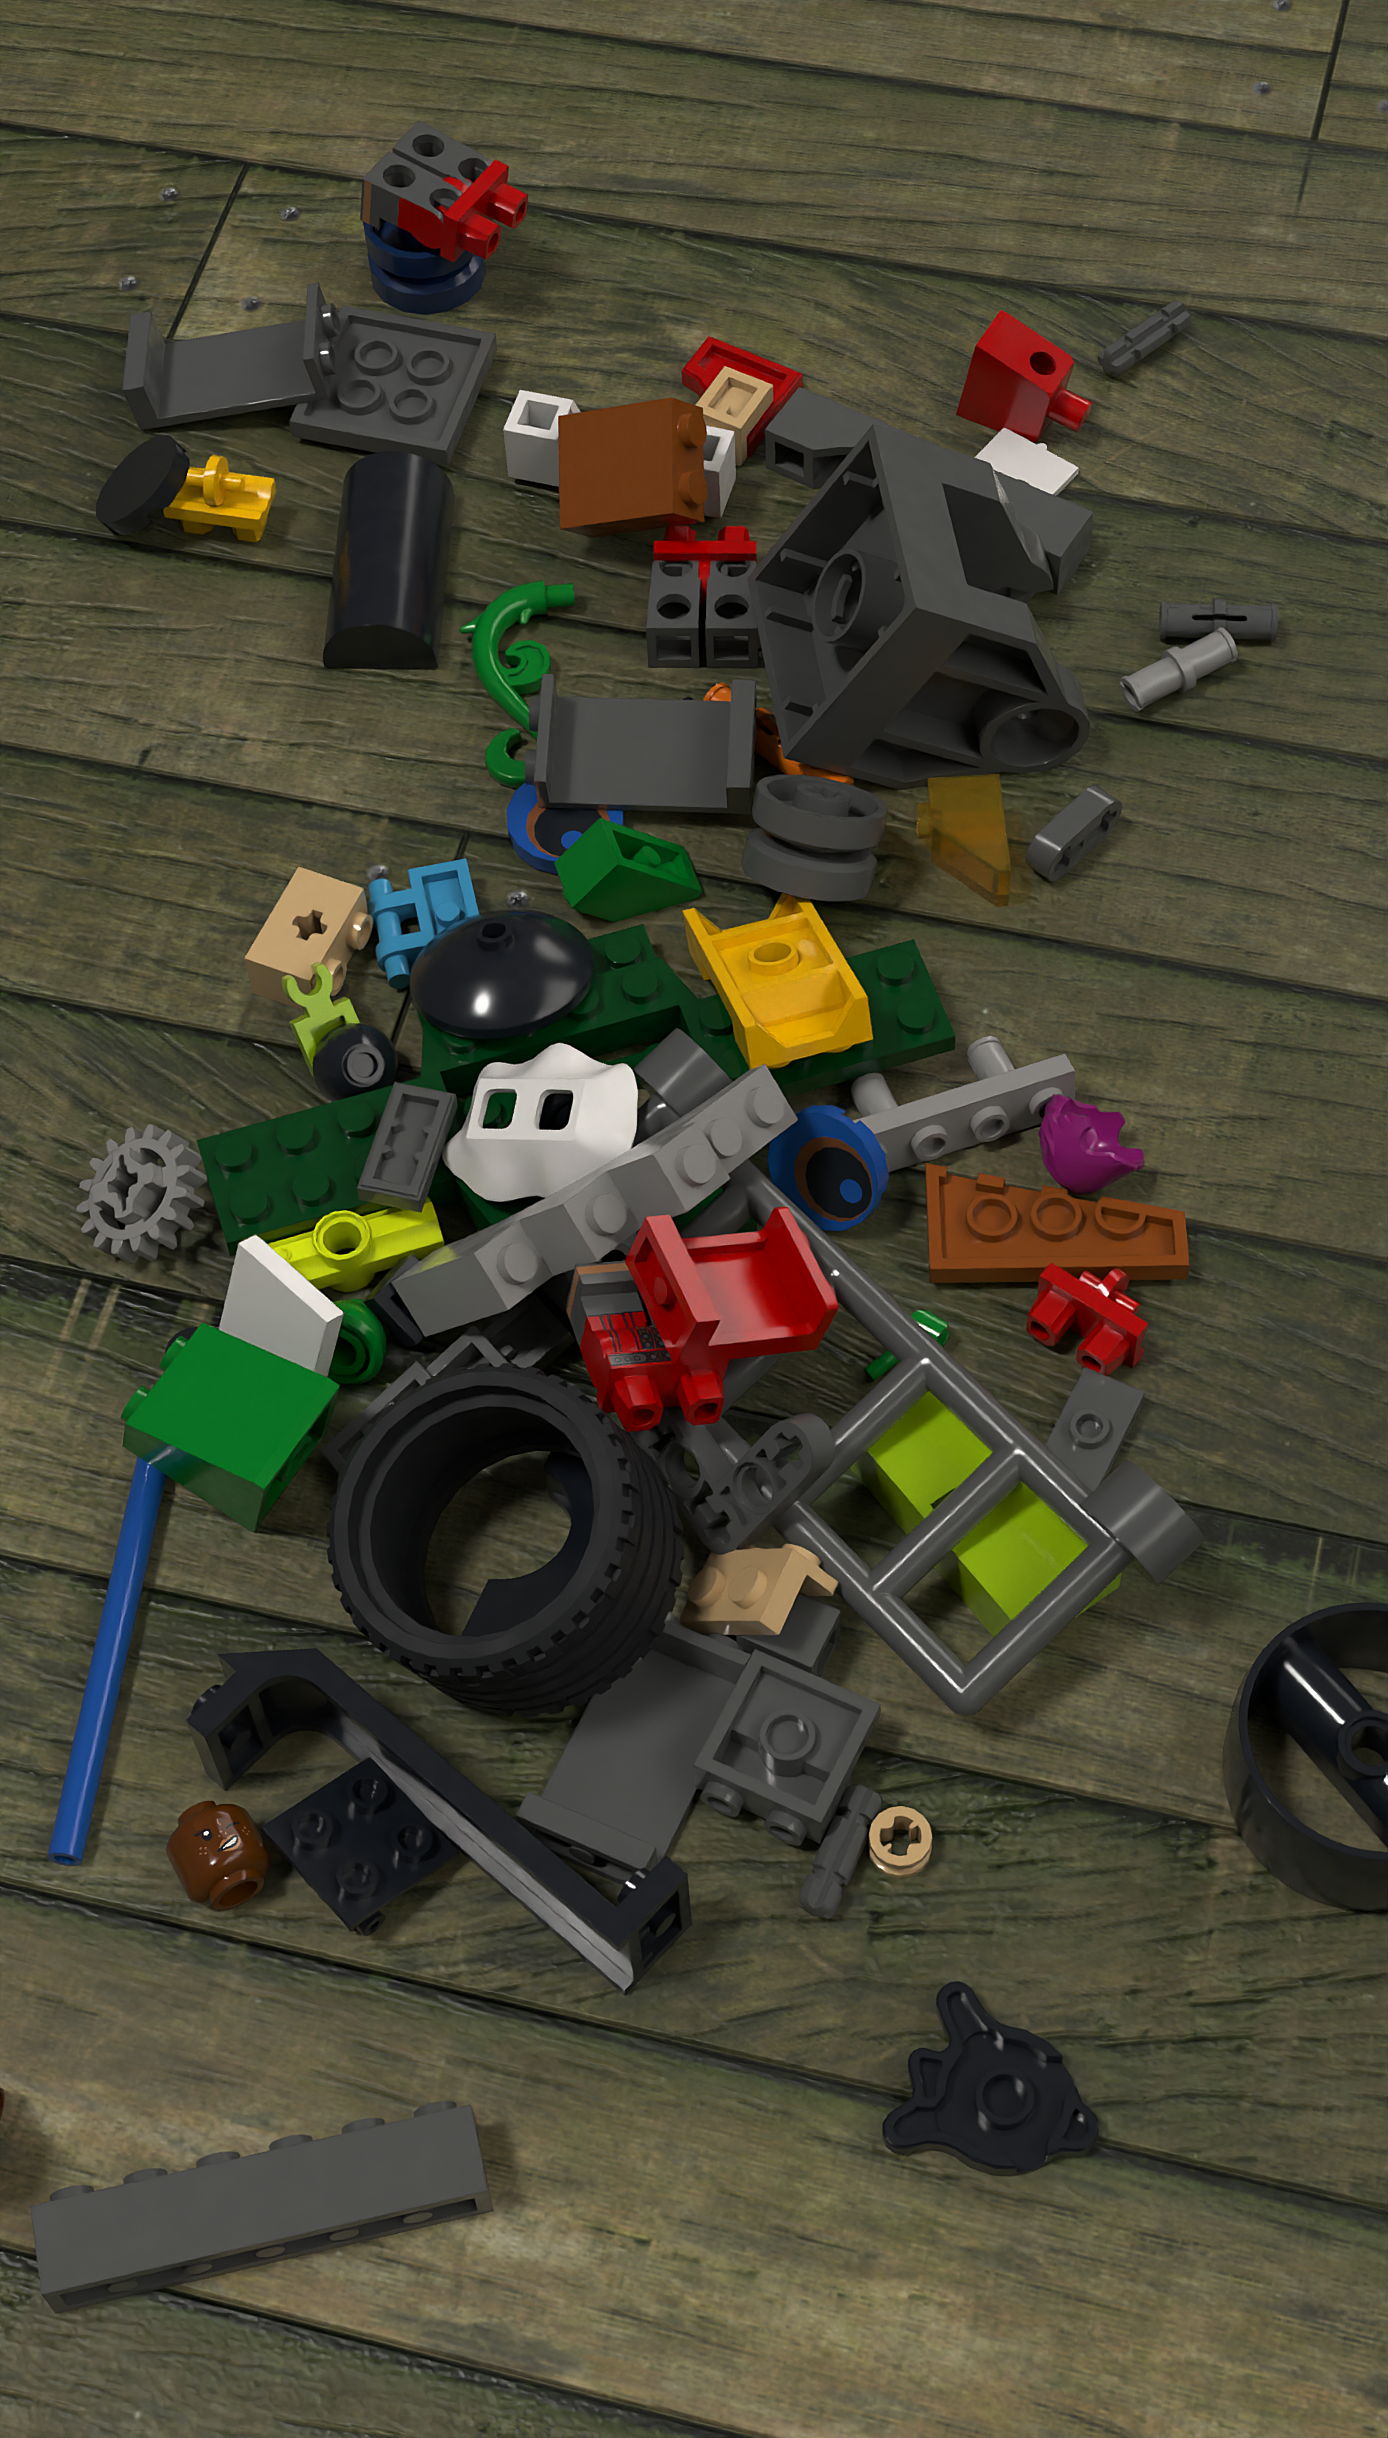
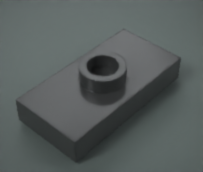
M394 1082L357 1186L359 1200L422 1212L458 1107L456 1094Z
M1084 1367L1045 1446L1093 1492L1107 1478L1143 1404L1145 1392Z

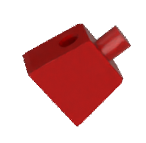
M1000 310L975 346L956 415L998 432L1003 428H1007L1036 443L1040 440L1052 420L1078 433L1090 414L1093 402L1067 389L1075 364L1071 355L1010 314Z

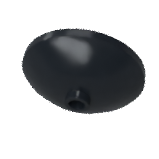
M529 909L493 910L462 919L436 935L423 948L413 963L410 973V989L413 1002L421 1016L433 1026L445 1032L475 1039L514 1037L546 1027L571 1012L584 999L592 986L595 975L594 957L591 945L582 932L560 918Z

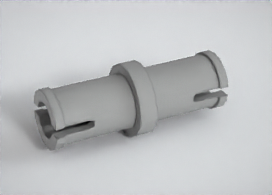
M1223 627L1215 629L1213 633L1182 649L1173 646L1163 651L1160 660L1120 679L1119 685L1123 698L1133 711L1139 712L1147 705L1176 690L1180 693H1185L1196 686V680L1237 661V647L1231 635Z

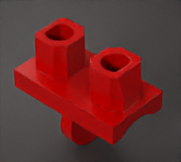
M1050 1262L1040 1274L1038 1295L1027 1315L1026 1331L1046 1346H1055L1068 1329L1072 1330L1085 1339L1077 1348L1076 1361L1082 1369L1086 1367L1104 1376H1109L1122 1363L1133 1369L1142 1358L1144 1349L1141 1348V1344L1148 1330L1149 1323L1136 1316L1141 1304L1124 1294L1130 1276L1121 1269H1113L1104 1280H1101L1087 1270L1077 1279Z

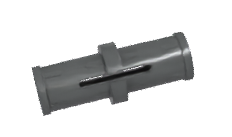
M1213 598L1212 604L1160 603L1159 639L1203 638L1213 633L1219 627L1227 630L1232 639L1275 641L1277 637V604L1229 605L1226 604L1225 599Z

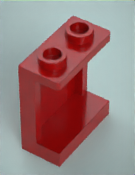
M787 1206L775 1207L764 1228L757 1232L681 1239L670 1215L645 1217L625 1259V1263L674 1366L816 1350L838 1311V1302L834 1288L825 1279L810 1249L806 1234L800 1230Z

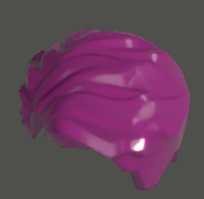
M1053 1094L1050 1102L1047 1103L1038 1134L1043 1163L1053 1179L1071 1192L1081 1195L1094 1193L1143 1168L1145 1163L1142 1149L1125 1148L1120 1145L1119 1132L1126 1122L1121 1112H1100L1096 1105L1083 1104L1078 1100H1072L1069 1096L1065 1097L1061 1094Z

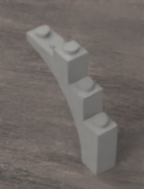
M764 1064L753 1068L669 1126L614 1160L532 1206L464 1239L436 1249L391 1283L425 1337L507 1311L552 1276L573 1270L576 1264H588L600 1260L639 1230L645 1217L659 1215L674 1217L688 1212L731 1179L728 1174L798 1119L767 1066Z

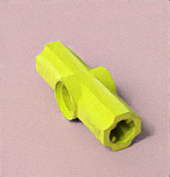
M426 1197L422 1212L397 1207L365 1216H360L355 1212L347 1210L334 1211L324 1216L316 1224L313 1231L267 1244L317 1289L330 1286L334 1290L342 1292L357 1291L367 1286L374 1278L376 1272L393 1268L402 1257L413 1254L420 1260L436 1249L445 1246L439 1222L429 1197ZM345 1248H353V1249H355L354 1251H352V1252H350V1253H348V1254H343V1255L335 1254L337 1251H339V1250H341V1249H345Z

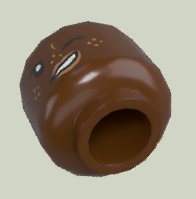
M203 1801L185 1810L178 1818L179 1826L170 1835L166 1846V1853L188 1898L194 1903L203 1906H213L214 1909L223 1911L236 1908L256 1896L265 1883L263 1877L268 1871L271 1858L248 1811L235 1804L216 1805L214 1801Z

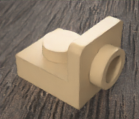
M724 366L696 404V406L703 408V419L706 426L735 431V461L737 466H741L747 458L748 434L773 402V384Z

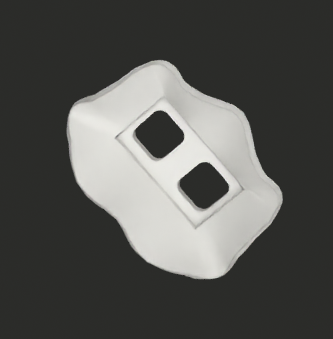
M563 1043L550 1045L534 1059L522 1064L513 1065L502 1062L488 1064L479 1074L473 1091L471 1108L462 1129L443 1148L442 1158L445 1165L476 1194L486 1200L502 1202L536 1195L545 1198L549 1197L632 1149L637 1129L638 1089L633 1070L624 1063L612 1066L598 1062L570 1045ZM494 1093H517L511 1124L504 1129H484L483 1122L490 1096ZM553 1093L573 1094V1103L566 1127L561 1130H540L539 1122L545 1098Z

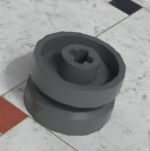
M775 775L765 777L757 784L751 813L754 821L760 827L753 829L746 837L741 863L744 873L757 883L773 890L806 899L853 901L866 897L872 890L877 867L876 857L868 848L877 846L883 838L888 815L885 802L872 793L853 785L807 775Z

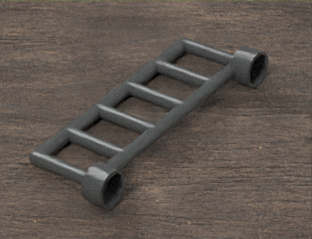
M675 1028L632 1069L635 1078L651 1096L637 1109V1129L632 1148L669 1126L733 1082L699 1045L678 1028ZM749 1159L745 1160L728 1174L731 1179L720 1186L723 1191L679 1232L681 1239L735 1234L751 1218L764 1228L775 1207H789L800 1230L806 1234L810 1249L825 1279L833 1286L837 1302L900 1362L830 1429L835 1443V1455L832 1464L772 1527L789 1544L805 1548L820 1559L819 1568L838 1581L835 1591L954 1713L961 1716H970L979 1712L1129 1564L1152 1584L1159 1586L1205 1541L1203 1533L1185 1511L1149 1475L1127 1459L1092 1492ZM574 1269L552 1276L539 1286L567 1316L566 1306ZM786 1353L730 1359L723 1381L725 1401L720 1419L715 1424H706L705 1426L732 1466L748 1452L751 1446L724 1420L722 1415ZM930 1391L993 1453L871 1569L810 1505ZM758 1468L755 1476L756 1486L760 1494L765 1499L771 1501L773 1494L772 1483L766 1473ZM1023 1482L1088 1546L965 1665L901 1599Z

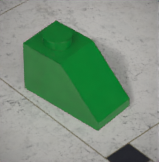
M599 818L554 862L563 885V895L571 908L579 913L590 914L612 922L695 900L703 892L685 847Z

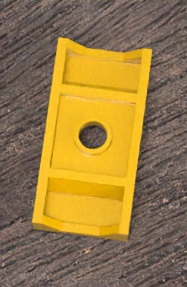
M782 893L768 919L725 930L718 928L695 908L682 911L689 953L703 980L711 979L732 1019L735 1041L750 1070L764 1064L768 1069L781 1068L791 1063L792 1060L823 1052L838 1053L849 1049L854 1044L873 1040L868 997L810 899Z

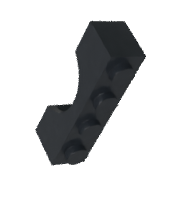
M623 1430V1431H625V1432L632 1438V1436L630 1435L629 1432H627L626 1430ZM551 1452L544 1465L548 1496L563 1509L571 1522L570 1531L563 1547L551 1561L530 1574L510 1579H488L461 1636L477 1637L506 1631L534 1617L560 1595L574 1576L589 1544L594 1516L591 1479L582 1458L565 1452Z

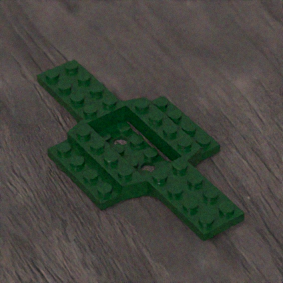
M644 924L587 939L591 945L595 964L594 980L587 995L571 1012L558 1021L523 1035L499 1039H475L445 1032L433 1026L421 1016L413 1002L410 989L412 1004L423 1034L420 1078L402 1082V1084L452 1093L458 1096L474 1091L479 1074L490 1063L522 1064L534 1059L550 1045L557 1043L570 1045L588 1057L593 1058L667 1037L675 1028L683 1031L699 1045L732 1081L745 1074L750 1068L735 1041L732 1019L719 994L698 999L661 957L656 958ZM914 939L845 958L868 997L873 1040L854 1044L842 1052H823L792 1060L791 1063L781 1068L768 1069L785 1098L955 1050L956 1035ZM660 1043L650 1045L645 1051L611 1061H596L612 1066L624 1063L633 1069ZM635 1078L637 1089H644V1087ZM393 1085L197 1140L230 1256L236 1255L238 1243L254 1235H257L266 1244L313 1231L316 1224L324 1216L334 1211L347 1210L355 1212L360 1216H365L392 1208V1206L359 1200L357 1186ZM494 1093L490 1096L483 1122L484 1129H504L511 1124L517 1093ZM472 1096L465 1102L457 1100L458 1107L445 1145L462 1129L471 1108ZM442 1154L427 1195L433 1205L461 1207L479 1231L545 1198L536 1195L502 1202L486 1200L476 1194L462 1179L454 1175L445 1165ZM719 1187L688 1212L671 1217L678 1232L691 1222L723 1189ZM751 1218L736 1233L757 1232V1222ZM611 1250L602 1257L601 1262L622 1261L624 1253L619 1250ZM540 1287L533 1291L537 1296L546 1294Z

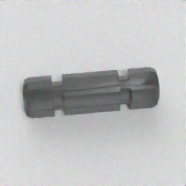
M1172 301L1102 350L1098 355L1099 364L1104 367L1105 373L1108 376L1117 377L1188 327L1191 323V315L1185 310L1183 303Z
M851 1784L847 1787L838 1806L840 1808L838 1813L840 1816L833 1817L812 1864L814 1867L812 1872L814 1874L807 1875L799 1893V1907L807 1913L822 1919H830L834 1916L843 1896L841 1894L843 1889L840 1886L845 1887L848 1885L869 1838L867 1836L868 1829H870L872 1822L882 1808V1798L874 1790L859 1784Z

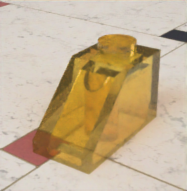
M999 774L928 778L927 802L916 803V826L918 839L929 838L931 862L994 906H1008L1011 867Z

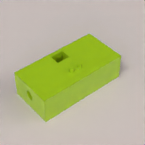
M928 1391L850 1469L905 1534L908 1535L993 1452ZM1021 1482L934 1568L988 1632L995 1637L1088 1545L1033 1491ZM1122 1572L1077 1616L1120 1586Z

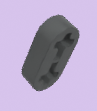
M1090 786L1036 835L1027 851L1026 864L1052 882L1060 879L1111 832L1121 815L1122 802L1099 786Z

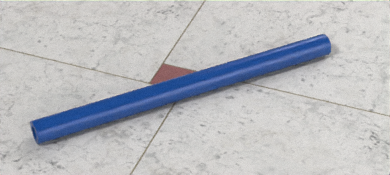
M138 1456L47 1855L50 1861L66 1866L82 1864L167 1475Z

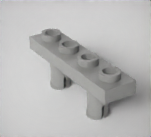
M992 1036L983 1037L971 1044L967 1050L968 1063L979 1081L898 1106L881 1074H866L859 1077L851 1086V1093L853 1094L851 1097L862 1118L853 1120V1122L857 1123L861 1120L872 1130L885 1153L888 1172L919 1162L934 1160L942 1155L982 1142L994 1141L1001 1136L1041 1124L1044 1118L1045 1107L1050 1102L1053 1094L1069 1096L1072 1100H1075V1070L1066 1054L1015 1069L1000 1040Z

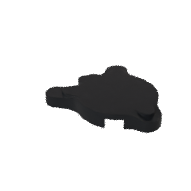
M954 1981L943 1986L937 1994L936 2012L949 2045L941 2052L927 2048H918L910 2054L908 2059V2075L912 2096L905 2104L894 2109L885 2118L882 2124V2139L886 2148L893 2153L903 2155L921 2150L941 2151L954 2156L969 2168L992 2176L1008 2177L1031 2173L1059 2158L1081 2157L1090 2152L1096 2144L1099 2134L1098 2119L1082 2102L1077 2087H1074L1071 2076L1062 2063L1063 2056L1048 2041L1025 2029L1004 2025L992 2018L983 2008L972 1988L966 1983Z

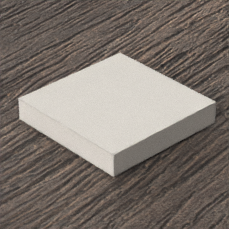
M257 1235L238 1243L219 1330L327 1377L344 1312Z

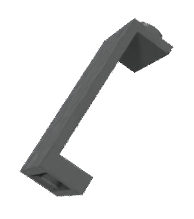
M318 282L310 283L307 287L305 320L171 343L164 342L151 311L131 314L122 391L140 430L329 399L330 376L337 374L338 371L337 356L333 345V337L340 335V323L336 307L333 303L326 304Z
M542 674L540 696H531L529 702L530 732L538 733L536 750H526L525 784L535 785L538 806L540 808L752 814L757 721L756 680L732 679L731 701L558 696L554 674Z
M669 1612L664 1621L666 1624L660 1637L656 1636L649 1646L652 1649L644 1659L639 1658L632 1666L633 1670L624 1679L619 1677L615 1682L611 1683V1689L602 1695L596 1693L592 1696L541 1796L528 1791L516 1814L517 1822L557 1857L622 1886L638 1870L645 1867L651 1871L665 1855L667 1856L699 1791L694 1783L693 1765L751 1657V1654L744 1652L742 1647L733 1639L719 1633H709L708 1636L685 1628Z

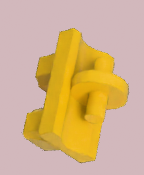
M212 455L209 457L205 469L189 467L183 487L173 502L163 509L165 518L180 520L184 531L188 533L203 535L208 531H212L214 525L232 527L233 534L237 536L238 540L258 542L262 537L267 523L268 512L276 493L275 479L229 472L227 459L224 456Z

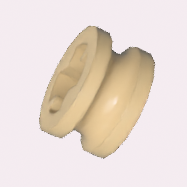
M898 1806L890 1807L877 1815L870 1827L868 1848L870 1859L879 1871L886 1876L898 1879L908 1878L921 1872L929 1862L932 1850V1832L928 1821L922 1814L915 1809ZM903 1829L909 1831V1841L917 1838L920 1844H910L907 1849V1855L898 1856L892 1854L891 1843L883 1847L880 1841L892 1840L894 1830Z

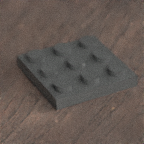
M342 305L338 313L340 335L333 337L338 371L337 374L330 376L329 399L296 405L289 421L292 437L376 453L405 452L423 457L434 464L449 466L496 354V333Z

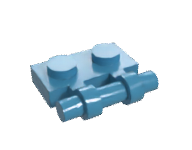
M466 858L408 869L411 889L393 892L392 884L387 879H377L368 885L370 900L367 903L368 915H371L373 918V928L377 929L379 943L375 949L376 958L380 970L386 972L390 987L401 989L410 985V966L423 948L450 925L479 914ZM417 917L420 932L402 935L400 924L404 919Z

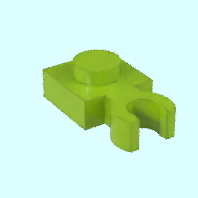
M319 962L311 964L317 981L315 988L308 993L300 992L293 976L287 975L282 977V988L285 995L292 1002L300 1005L304 1011V1015L289 1021V1024L313 1078V1057L321 1039L329 1031L340 1025L360 1023L349 998L342 997L331 1002L329 996L333 989V978L328 968Z

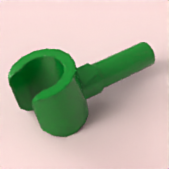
M915 1311L911 1317L944 1347L950 1337L949 1331L946 1330L948 1323L930 1311ZM887 1350L864 1368V1372L874 1382L899 1361Z

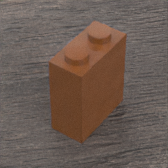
M669 397L558 416L560 529L595 538L704 522V502L707 498V483L704 477L703 445L706 441L707 430L703 419V408Z

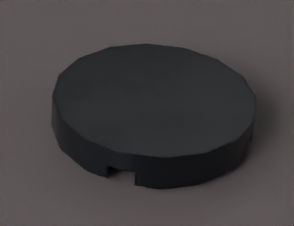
M170 435L157 436L141 444L116 467L103 486L96 503V517L115 535H130L144 529L152 521L146 515L155 506L161 510L168 507L183 487L190 467L189 458L184 453L187 451Z

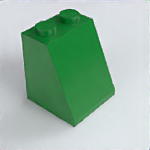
M202 1322L189 1340L179 1336L169 1347L159 1365V1369L164 1371V1373L153 1388L149 1390L141 1386L125 1406L120 1419L126 1422L122 1446L254 1533L328 1432L340 1385L323 1375Z

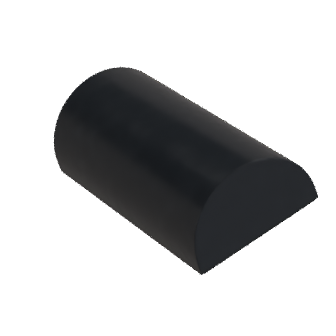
M380 452L358 460L347 471L343 482L323 650L324 667L438 668L454 490L449 477L433 462L405 452Z

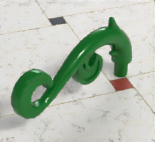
M541 580L517 585L500 594L482 613L460 628L461 634H473L472 660L477 676L488 695L527 730L536 741L538 732H530L529 706L520 695L536 692L541 688L542 674H551L550 654L544 645L534 640L518 641L505 651L507 664L517 665V667L507 669L499 661V645L505 632L515 623L520 621V625H526L530 617L548 614L547 608L575 606L573 583L545 586V581ZM509 728L493 738L485 751V766L490 776L499 784L510 788H520L525 783V761L514 760L508 755L510 749L515 744L521 742V732L515 728Z

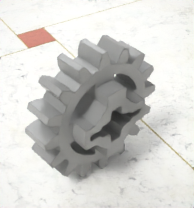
M148 1124L144 1134L133 1127L128 1128L125 1134V1143L122 1145L112 1139L106 1142L109 1155L104 1161L92 1158L90 1165L96 1171L93 1179L81 1181L79 1188L89 1193V1199L77 1206V1212L88 1218L81 1230L83 1234L95 1240L93 1246L114 1258L119 1257L132 1264H135L139 1255L149 1261L156 1260L159 1244H163L172 1250L177 1247V1239L174 1233L179 1227L184 1230H192L194 1224L187 1217L190 1208L203 1207L205 1201L196 1196L194 1191L195 1188L207 1181V1175L195 1169L202 1158L200 1154L188 1147V1141L170 1130L165 1132L155 1125ZM158 1159H163L166 1166H160ZM117 1221L125 1224V1230L119 1227Z

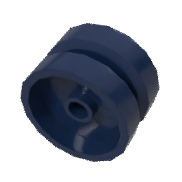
M386 221L378 229L363 222L373 289L386 304L407 313L428 315L447 312L468 302L481 288L486 274V265L483 258L465 250L453 263L440 256L441 248L433 249L426 247L417 241L410 232Z

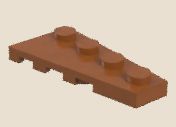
M925 1163L929 1283L1039 1282L1040 1274L1050 1262L1077 1279L1087 1270L1101 1280H1104L1115 1268H1119L1129 1274L1130 1280L1188 1279L1190 1264L1185 1211L1105 1196L1101 1197L1098 1202L1072 1198L1067 1195V1189L1042 1185L1041 1192L1005 1185V1178L979 1173L977 1180L949 1175L947 1174L948 1167Z

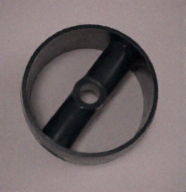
M1373 1602L1349 1603L1318 1610L1287 1626L1270 1641L1251 1665L1238 1688L1226 1730L1222 1765L1224 1785L1230 1812L1242 1839L1256 1859L1282 1883L1310 1899L1329 1906L1366 1912L1388 1911V1852L1369 1851L1333 1841L1315 1832L1294 1817L1276 1799L1262 1778L1253 1758L1247 1723L1256 1709L1263 1703L1388 1848V1714L1375 1710L1338 1669L1362 1668L1388 1673V1604ZM1357 1748L1374 1750L1381 1755L1385 1763L1380 1765L1365 1764L1356 1758L1353 1750Z

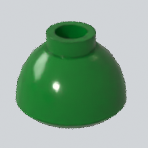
M362 1299L332 1301L344 1312L327 1378L336 1383L345 1385L365 1383L378 1374L385 1359V1331L378 1317L366 1307Z

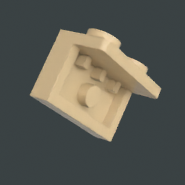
M784 1544L782 1548L760 1549L747 1545L741 1550H734L723 1555L711 1551L703 1570L695 1576L689 1586L688 1601L679 1621L688 1629L702 1635H708L709 1633H719L722 1635H779L798 1592L806 1596H833L838 1581L819 1568L821 1561L815 1554L793 1544Z

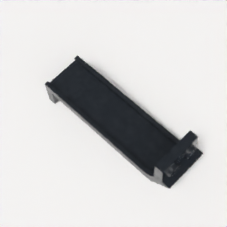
M317 1648L217 1654L227 1681L222 1686L217 1684L210 1687L198 1698L186 1723L206 1774L225 1792L276 1742L288 1734L298 1731H316L325 1734L359 1763L371 1756L453 1846L623 1995H626L692 1925L688 1873L668 1856L665 1855L651 1871L645 1867L638 1870L621 1889L617 1898L620 1904L615 1907Z

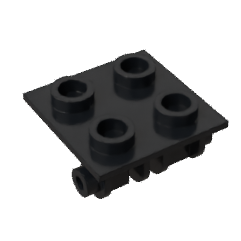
M371 1756L261 1827V1832L276 1847L282 1857L303 1877L304 1881L312 1887L318 1897L339 1917L345 1927L350 1932L359 1930L365 1937L374 1933L383 1924L385 1916L381 1913L380 1909L459 1856V1851Z

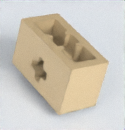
M298 867L244 958L252 993L303 1010L300 1005L292 1002L285 995L282 988V977L287 975L293 976L300 992L308 993L315 988L317 981L311 964L319 962L325 965L332 975L333 989L330 995L335 996L344 983L346 965L356 949L361 950L365 947L372 932L373 918L371 915H368L364 888Z

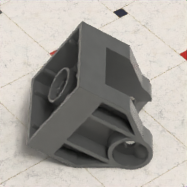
M873 424L747 578L784 759L899 790L999 772L1024 774L1045 771L1066 762L1081 750L1089 738L1090 721L1079 681L1071 670L1056 662L1027 606L1029 599L1034 593L1053 590V580L1042 542L1035 532L1021 525L991 463Z

